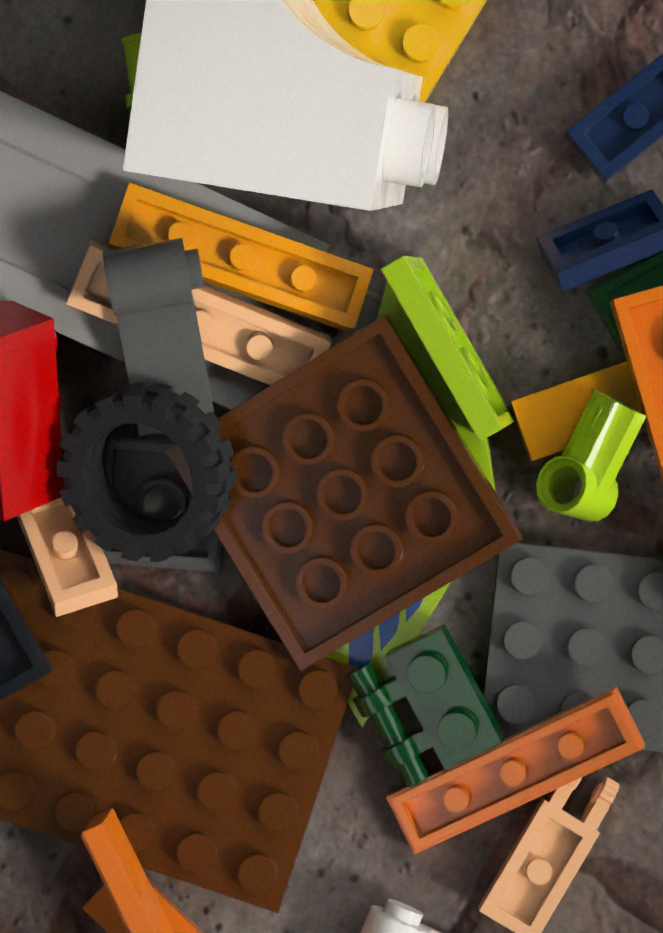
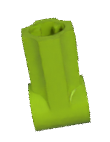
M594 390L562 456L554 457L546 462L539 472L536 488L541 504L550 511L587 522L600 521L608 516L615 507L618 498V484L615 478L646 415L621 401ZM581 479V488L579 494L574 499V490L576 484Z

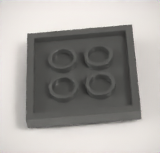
M516 543L499 553L497 556L482 694L503 734L513 735L617 686L646 744L642 750L663 752V559Z

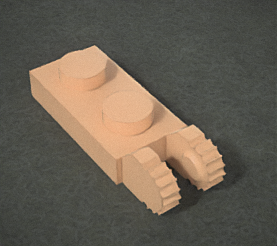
M582 777L549 792L547 799L542 797L479 903L478 910L515 933H542L598 838L600 832L597 828L619 791V783L609 777L605 778L602 783H599L590 797L581 820L562 808L572 791L580 783Z

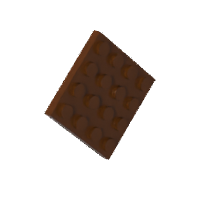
M388 315L375 320L218 418L221 423L218 431L223 439L229 438L234 455L229 458L230 467L236 468L237 479L236 485L229 490V496L233 497L231 505L227 512L219 519V523L214 528V531L300 671L496 556L523 538ZM176 444L166 450V453L192 493L193 484L190 466Z

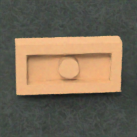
M62 497L17 516L56 617L118 597L117 583L104 551L94 543L97 537L89 530L83 533L73 521V518L77 515L71 505L65 507Z

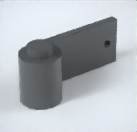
M183 238L103 251L108 291L114 316L117 317L129 384L143 382V387L146 388L151 387L155 383L172 386V393L182 395L186 392L200 401L197 407L205 414L210 411L214 414L192 292L194 289L205 288L198 248L185 250ZM137 423L139 437L163 433L155 428Z

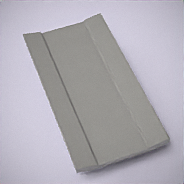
M0 91V301H15L54 318V330L57 333L125 363L118 325L66 305V301L91 239L108 245L129 182L327 252L330 247L329 244L198 183L123 171L126 149ZM204 282V285L292 321H295L297 314ZM205 360L212 402L227 409H234L266 389L268 385Z

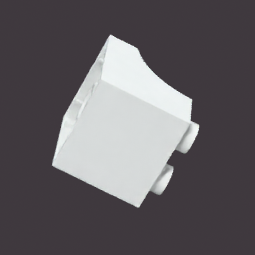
M146 0L123 171L373 211L403 204L406 185L422 187L423 184L436 185L446 142L448 107L419 102L422 76L384 66L362 54L331 27L313 0Z

